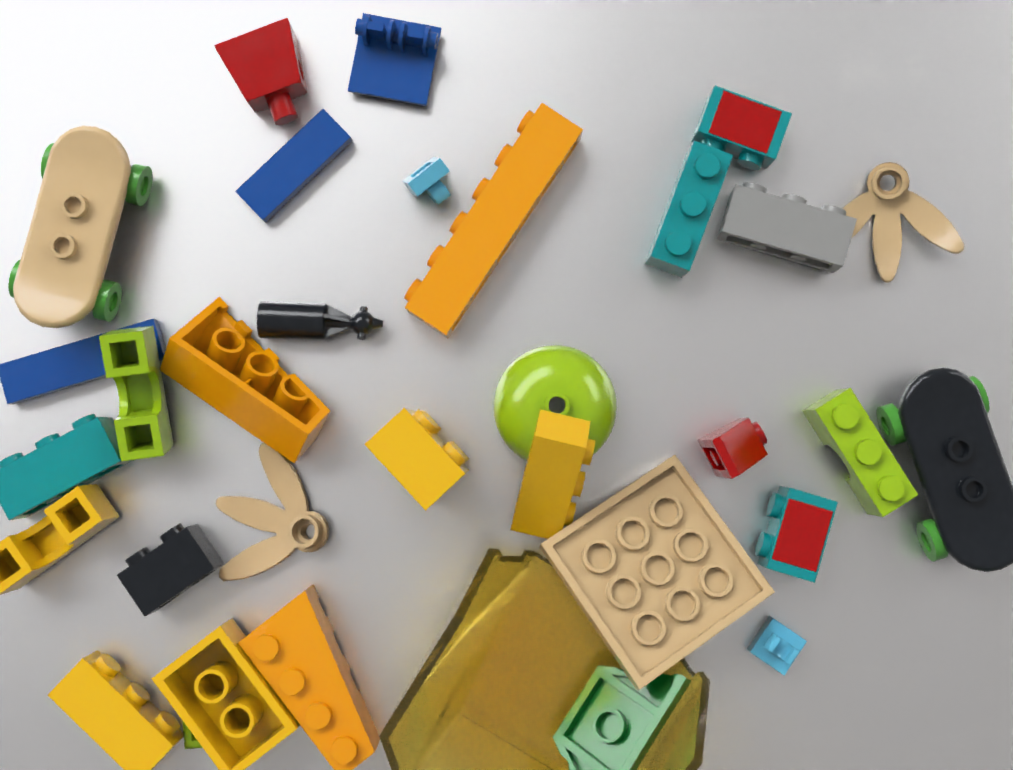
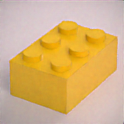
M403 408L364 445L426 511L469 471L465 465L469 457L454 441H448L446 444L437 435L442 428L426 411L420 409L414 411Z
M233 618L219 626L151 678L219 770H245L300 726L239 646L238 642L246 637V635Z

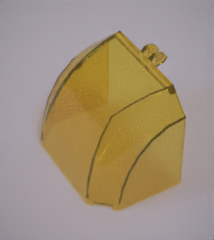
M489 548L427 650L379 736L391 770H569L567 760L561 756L554 742V734L598 665L622 668L547 558L530 550H524L521 556H502L499 549ZM683 658L662 674H680L691 680V683L637 770H697L703 762L710 680L704 672H697L695 674Z

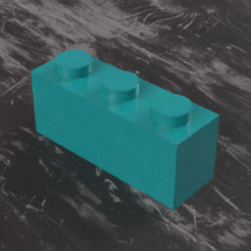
M694 140L686 153L646 258V265L681 278L690 271L731 163L732 154Z
M95 414L87 415L71 424L74 430L62 436L59 433H55L35 443L37 449L25 456L23 453H16L1 460L0 504L8 520L27 518L55 503L77 486L89 485L134 461H121L113 418L96 417Z

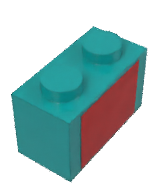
M715 85L706 100L691 142L695 140L732 154L734 158L738 159V164L752 170L767 169L777 157L792 113Z
M779 486L778 493L773 492L768 502L767 516L770 517L767 531L766 533L761 532L757 540L755 555L759 556L757 564L767 569L815 583L838 502L793 488Z

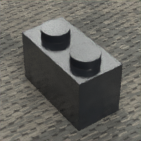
M180 523L160 536L163 543L150 552L148 547H145L125 560L129 567L117 574V576L144 617L158 611L225 564L198 524L184 528Z

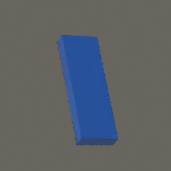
M322 109L235 192L266 223L353 140Z

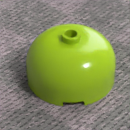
M562 345L541 346L515 359L502 374L496 387L493 403L496 426L507 446L516 455L527 461L540 409L552 412L549 409V401L554 397H559L565 403L564 410L559 414L591 421L588 439L595 440L594 455L611 434L617 411L615 390L603 367L583 351Z

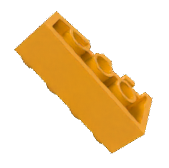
M313 584L244 637L238 644L334 770H353L375 753L380 736L360 690H357L349 671V664L345 655L341 653L333 634L332 625L328 616H325L318 600L319 595Z

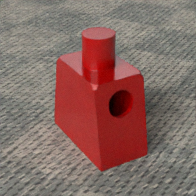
M288 18L214 45L217 53L254 112H262L269 109L275 125L278 126L289 124L298 118L292 100L304 96L307 93V86L297 36Z

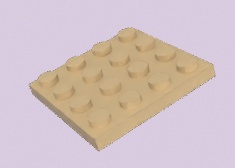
M673 455L539 546L636 690L646 686L775 593L676 455Z

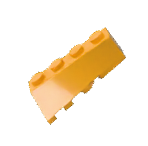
M218 297L169 338L160 371L295 464L317 439L330 410L295 374L288 375L279 366L278 361L280 358L270 348L264 350L251 337L252 330L243 320L237 322L227 312L229 306Z

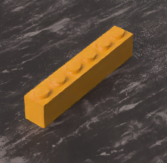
M543 103L540 104L535 113L529 110L525 114L517 128L520 136L513 146L506 144L494 163L498 169L490 180L484 177L478 184L472 195L476 202L468 214L464 211L459 213L449 232L453 233V236L445 247L438 245L427 262V266L431 267L423 281L417 278L405 294L404 299L408 301L405 309L408 313L446 338L450 337L581 140L582 128Z

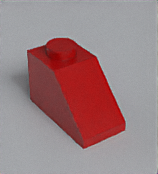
M749 417L739 418L697 440L714 474L718 477L733 479L768 455L763 446L767 444L765 433L756 421L751 423Z

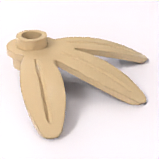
M892 162L882 163L873 168L867 178L868 192L859 195L842 208L847 212L846 216L857 219L852 237L874 215L872 229L873 256L880 278L887 283L893 281L901 256L902 227L900 214L905 217L921 236L939 248L953 254H959L964 250V243L951 222L927 200L908 191L909 176L907 171L901 165ZM885 175H890L895 180L894 187L889 191H885L880 187V180Z
M262 443L259 447L260 460L270 485L285 507V510L267 501L251 497L221 496L217 498L215 503L217 508L232 519L255 529L277 533L274 537L250 546L222 566L219 571V578L223 581L245 579L266 572L284 561L296 549L303 552H315L325 545L329 537V526L326 519L318 512L309 511L305 489L292 464L287 458L265 443ZM310 524H312L315 529L314 537L312 539H309L306 534V530Z

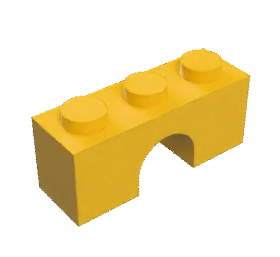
M97 484L77 486L46 508L44 512L47 516L30 528L18 534L7 536L0 541V595L22 588L120 517Z

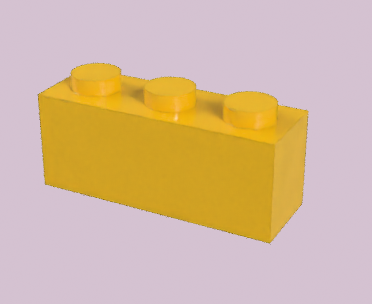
M540 409L510 530L549 539L561 531L563 526H568L573 522L576 503L571 502L572 496H581L586 472L580 471L582 464L590 465L595 447V440L588 439L591 421Z
M97 650L82 658L48 696L124 770H153L184 737L183 732L179 729V722L169 712L160 711L150 701V694L142 685L136 682L131 683L120 672L121 667L119 663L110 655Z

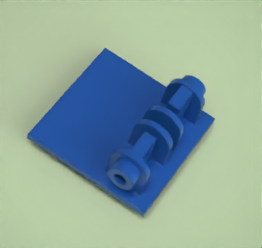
M363 13L362 19L357 18L355 25V35H358L347 91L427 106L442 28Z

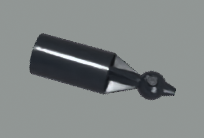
M261 301L257 311V332L260 338L326 340L352 329L358 334L357 339L365 340L366 335L371 333L372 330L383 327V321L374 318L368 312V308L364 306L360 307L359 312H356L352 317L326 303Z

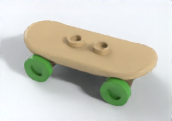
M83 125L69 129L59 136L55 143L49 144L44 151L41 160L42 183L22 256L13 266L9 277V294L14 298L20 313L30 322L41 327L62 328L71 326L82 320L91 310L95 319L110 322L115 318L121 303L122 288L118 282L103 279L123 205L126 200L127 203L143 206L148 200L152 188L153 174L149 166L138 163L131 166L128 153L116 137L99 127Z

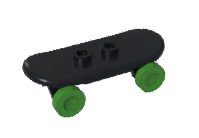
M949 368L932 369L918 375L907 385L900 400L899 410L893 403L877 408V422L888 444L894 446L905 441L907 442L933 519H927L916 524L917 537L925 555L932 562L947 558L949 553L958 563L972 570L984 572L1001 570L1013 563V485L987 415L990 406L985 388L976 377H968L956 369Z

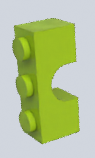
M154 326L111 330L100 335L99 340L106 378L114 379L119 395V415L114 420L121 461L164 456L174 444L162 373L160 371Z
M851 388L837 389L802 410L822 444L830 446L844 462L850 474V477L845 480L867 514L884 517L918 496V493Z

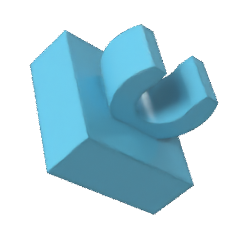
M432 157L403 180V183L413 195L418 197L426 191L432 201L438 205L451 196L448 189L440 181L443 176L450 172L441 158Z
M768 616L747 650L785 676L807 641L771 616Z

